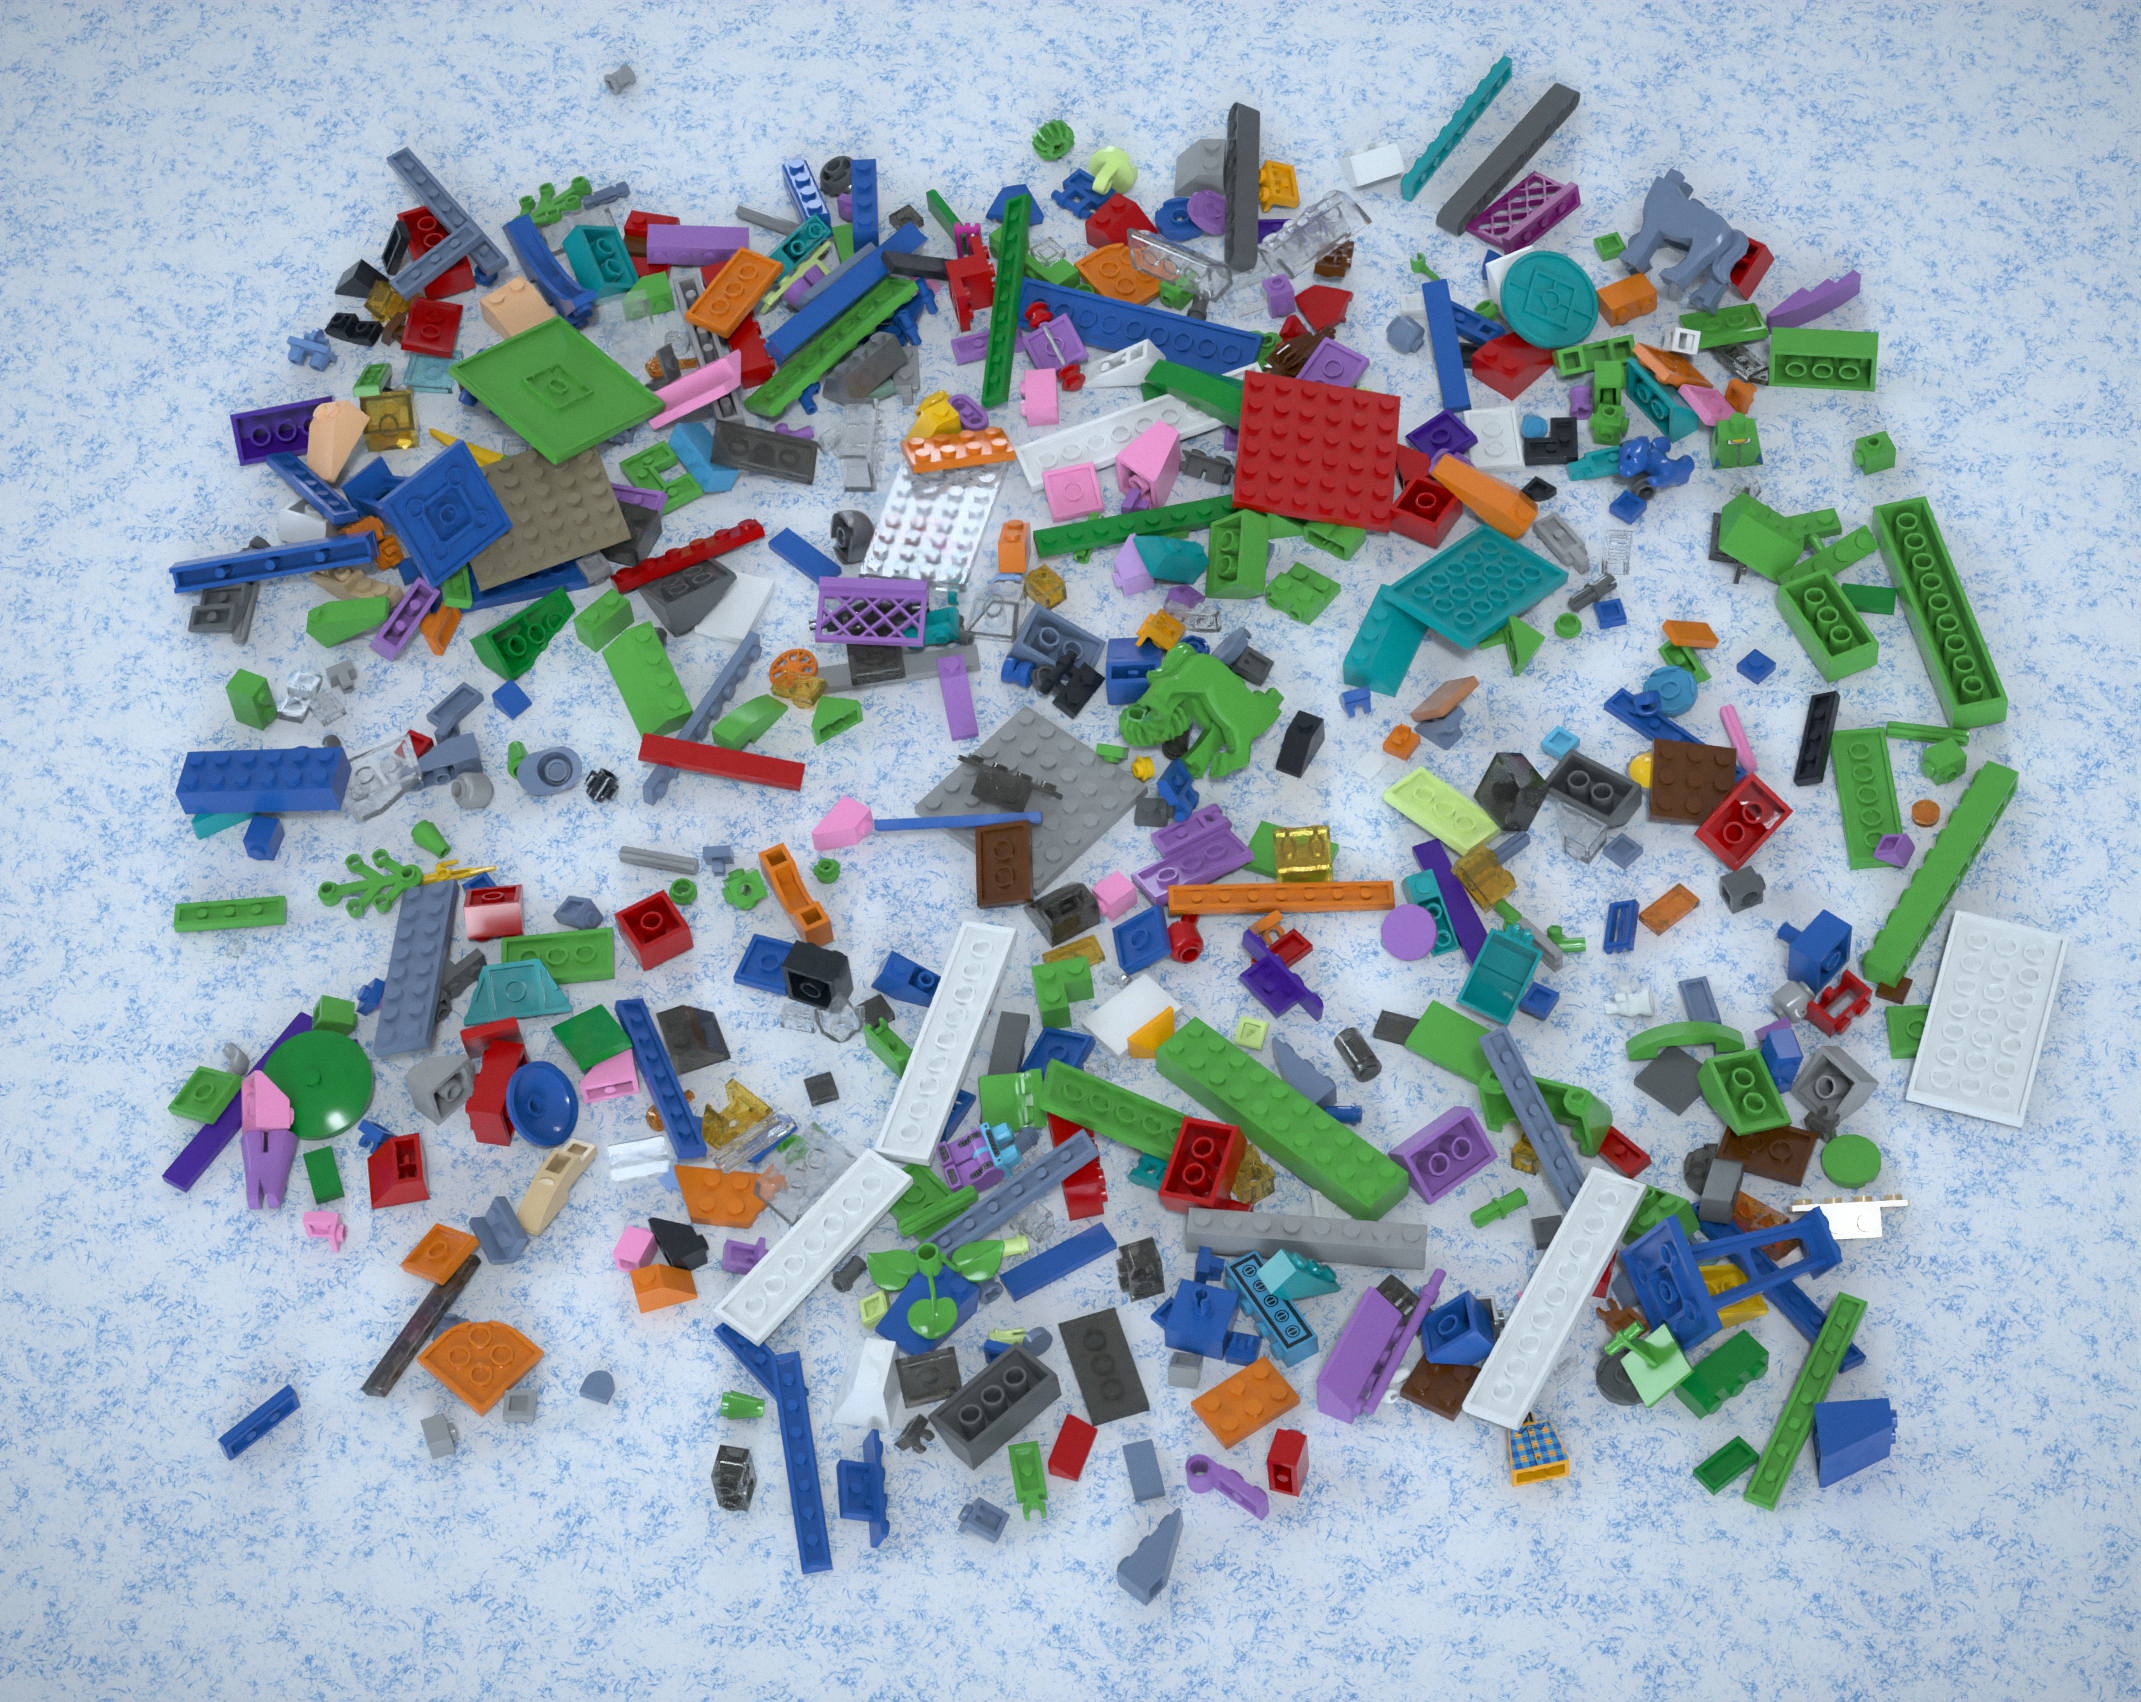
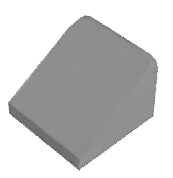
M1174 1352L1169 1364L1168 1384L1175 1387L1196 1389L1200 1380L1204 1356Z

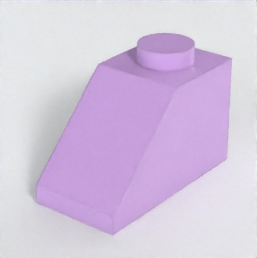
M1135 533L1130 534L1114 560L1115 572L1111 573L1115 588H1120L1124 597L1155 588L1154 578L1150 577L1133 541V538L1136 536Z

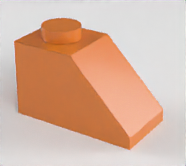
M659 1263L629 1271L641 1314L698 1298L691 1271Z

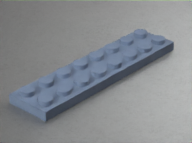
M455 879L414 886L403 891L373 1051L377 1058L430 1047L459 885Z

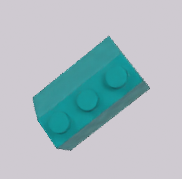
M576 225L563 240L562 245L579 285L586 289L593 288L598 296L592 302L593 305H609L623 299L639 280L617 227Z
M1627 359L1626 396L1671 443H1674L1697 431L1699 416L1680 395L1679 389L1675 388L1671 383L1664 385L1654 377L1655 372L1641 365L1638 359Z

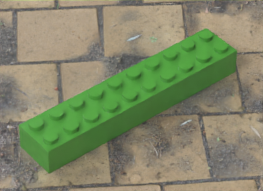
M1926 496L1873 506L1871 528L1893 584L1897 588V594L1950 728L1969 729L2006 721L2008 698Z
M1196 1016L1155 1049L1157 1072L1227 1124L1239 1126L1248 1140L1307 1184L1318 1190L1354 1219L1378 1221L1409 1194V1173Z

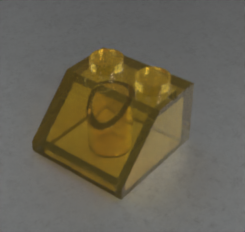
M411 390L381 392L380 395L359 397L361 411L370 417L363 430L368 452L419 447L420 422Z

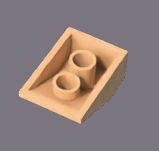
M521 275L479 300L484 321L504 340L556 316L538 291Z
M348 400L320 404L313 413L314 418L310 423L306 465L326 483L335 482L370 419L368 415Z

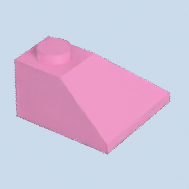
M255 1070L241 1081L242 1136L247 1131H264L265 1135H268V1132L271 1130H288L294 1121V1110L290 1108V1099L260 1070Z

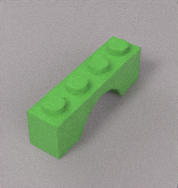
M1002 226L989 234V250L996 259L999 258ZM1029 236L1027 237L1023 277L1073 289L1080 285L1079 270L1064 258L1040 260L1029 255Z

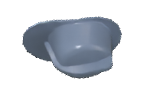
M564 746L534 752L525 756L519 763L517 780L525 791L534 795H546L573 786L579 780L582 773V761L575 751Z

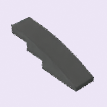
M1001 1011L987 1076L1020 1073L1025 1054L1024 1044L1030 1025L1029 1014ZM982 1114L980 1115V1125L982 1124Z

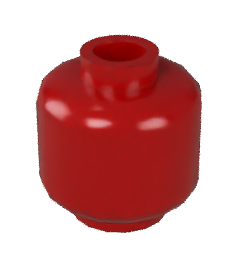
M1189 921L1172 923L1168 927L1172 953L1169 954L1170 957L1180 963L1193 962L1200 956L1204 947L1203 939L1197 927Z

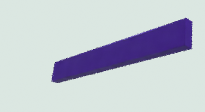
M300 1011L245 1078L255 1070L263 1071L268 1058L283 1042L297 1034L312 1031L313 1017ZM241 1088L213 1125L206 1123L162 1175L164 1182L187 1193L242 1127Z

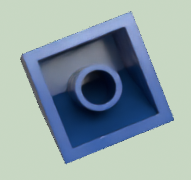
M1889 1398L1814 1403L1812 1440L1819 1488H1826L1890 1456L1891 1444H1896L1895 1428L1898 1427L1896 1409H1890Z

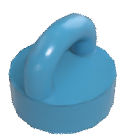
M1525 415L1520 427L1521 434L1524 438H1544L1548 430L1546 420L1538 415Z

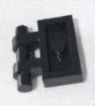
M1069 650L1065 656H1060L1056 661L1054 670L1044 676L1039 691L1044 695H1048L1050 691H1053L1057 696L1052 701V704L1071 719H1074L1106 678L1086 662L1079 669L1075 667L1073 662L1077 658V654ZM1064 674L1070 678L1066 685L1060 681Z

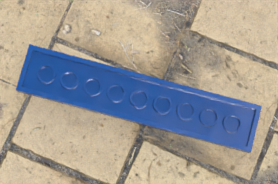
M1023 277L1017 324L1024 331L1033 332L1037 330L1030 328V320H1027L1024 316L1027 307L1034 302H1044L1048 305L1047 311L1053 314L1052 320L1067 313L1085 346L1116 353L1149 339L1166 356V361L1220 375L1256 363L1264 342V336L1261 334L1028 277Z

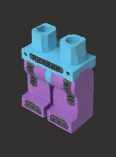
M985 1122L979 1125L980 1128L971 1130L966 1136L949 1144L943 1141L937 1145L936 1151L944 1167L950 1188L954 1193L968 1185H973L977 1193H980L1003 1178L1008 1179L1013 1176L1011 1168L1022 1162L1023 1157L1015 1143L1005 1149L1002 1147V1145L1015 1139L1012 1129L1006 1122L994 1127Z

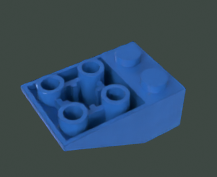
M1139 637L1111 638L1108 640L1106 659L1108 704L1136 703L1137 699H1140L1149 689L1150 685L1147 683L1146 674L1148 671H1154L1159 668L1163 662V649L1157 647L1150 637H1147L1140 647L1135 645Z

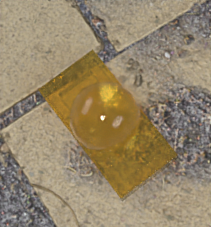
M785 669L771 686L770 690L773 695L792 700L793 704L799 709H809L815 705L829 686L824 679Z

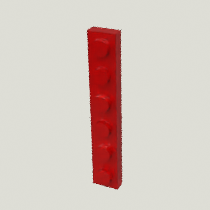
M746 519L731 529H720L713 536L705 539H695L683 548H672L660 557L644 559L640 565L632 568H621L616 574L609 577L617 592L622 593L766 535L763 526L756 519Z

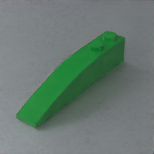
M1158 359L1144 378L1146 382L1239 431L1243 380Z

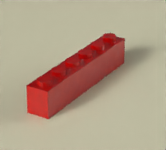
M729 260L700 268L704 289L709 286ZM753 308L728 339L724 338L729 353L737 349L741 352V383L744 390L763 385L772 377V371L776 370L773 357L771 355L767 356L766 353L768 352L763 348L766 344L765 338L759 337V335H762L759 322L752 319L755 317Z

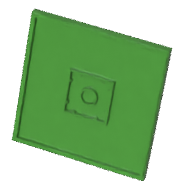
M560 315L449 366L448 374L555 465L663 412L666 404Z

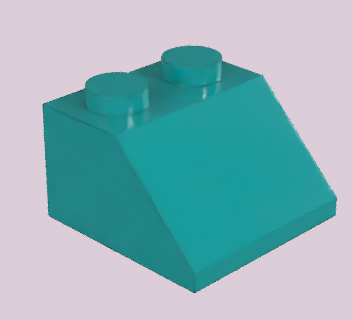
M1135 536L1133 538L1135 546L1152 578L1194 584L1209 564L1204 548L1195 541L1190 542L1163 536Z

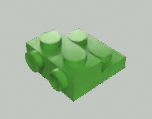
M1296 562L1286 574L1280 572L1265 588V600L1272 608L1279 609L1290 615L1292 619L1301 621L1309 626L1341 592V585Z

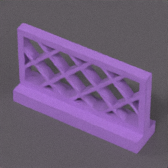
M819 576L815 643L923 647L927 603L929 600L927 581ZM825 599H836L841 606L830 613L824 607ZM856 600L864 601L868 605L859 614L850 607ZM883 601L891 602L895 606L886 615L877 608ZM910 602L921 603L920 610L912 617L904 609ZM846 609L854 618L842 626L835 617ZM873 610L881 619L869 627L862 618ZM900 611L908 620L896 628L889 619ZM830 621L839 628L832 635L822 634V627ZM859 622L866 631L859 636H852L847 630ZM886 623L893 632L887 637H879L874 631ZM912 624L918 630V638H906L901 632Z

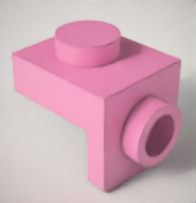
M323 1210L304 1212L303 1224L308 1237L328 1238L333 1252H339L341 1242H345L347 1237V1227L342 1223L339 1213Z

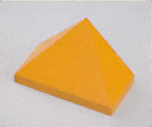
M1171 1006L1127 1038L1128 1051L1132 1058L1156 1059L1155 1049L1175 1034L1174 1009Z

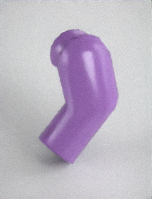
M786 423L777 424L774 428L777 433L775 436L779 441L793 445L814 437L810 425L796 431L789 430Z

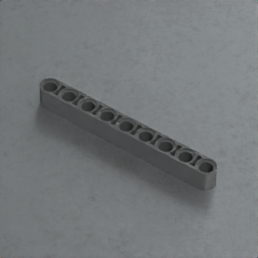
M1555 83L1440 209L1436 218V225L1461 236L1466 231V225L1490 205L1573 113L1579 104L1580 93L1560 83Z
M1235 102L1229 111L1227 119L1224 266L1250 275L1256 266L1258 257L1260 111Z

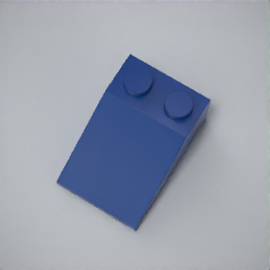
M944 1264L940 1273L933 1277L937 1299L944 1297L953 1299L958 1310L956 1323L947 1334L936 1339H925L915 1333L909 1326L907 1319L909 1308L918 1300H931L928 1278L920 1270L913 1276L875 1328L876 1333L888 1341H896V1345L920 1362L925 1360L971 1318L978 1308L980 1288Z

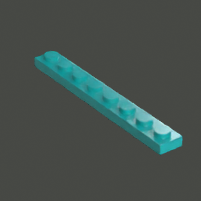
M1503 55L1497 64H1493L1486 78L1480 80L1477 89L1472 95L1467 96L1464 105L1453 114L1452 120L1447 126L1442 127L1435 141L1429 143L1422 157L1416 159L1409 173L1404 174L1400 183L1402 199L1409 202L1413 201L1512 78V58Z

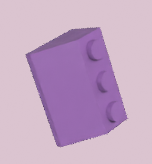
M1463 1106L1452 1107L1388 1152L1390 1159L1409 1173V1186L1428 1205L1440 1199L1498 1157L1471 1107Z

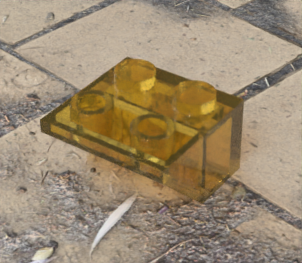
M1329 825L1273 829L1277 883L1333 882Z

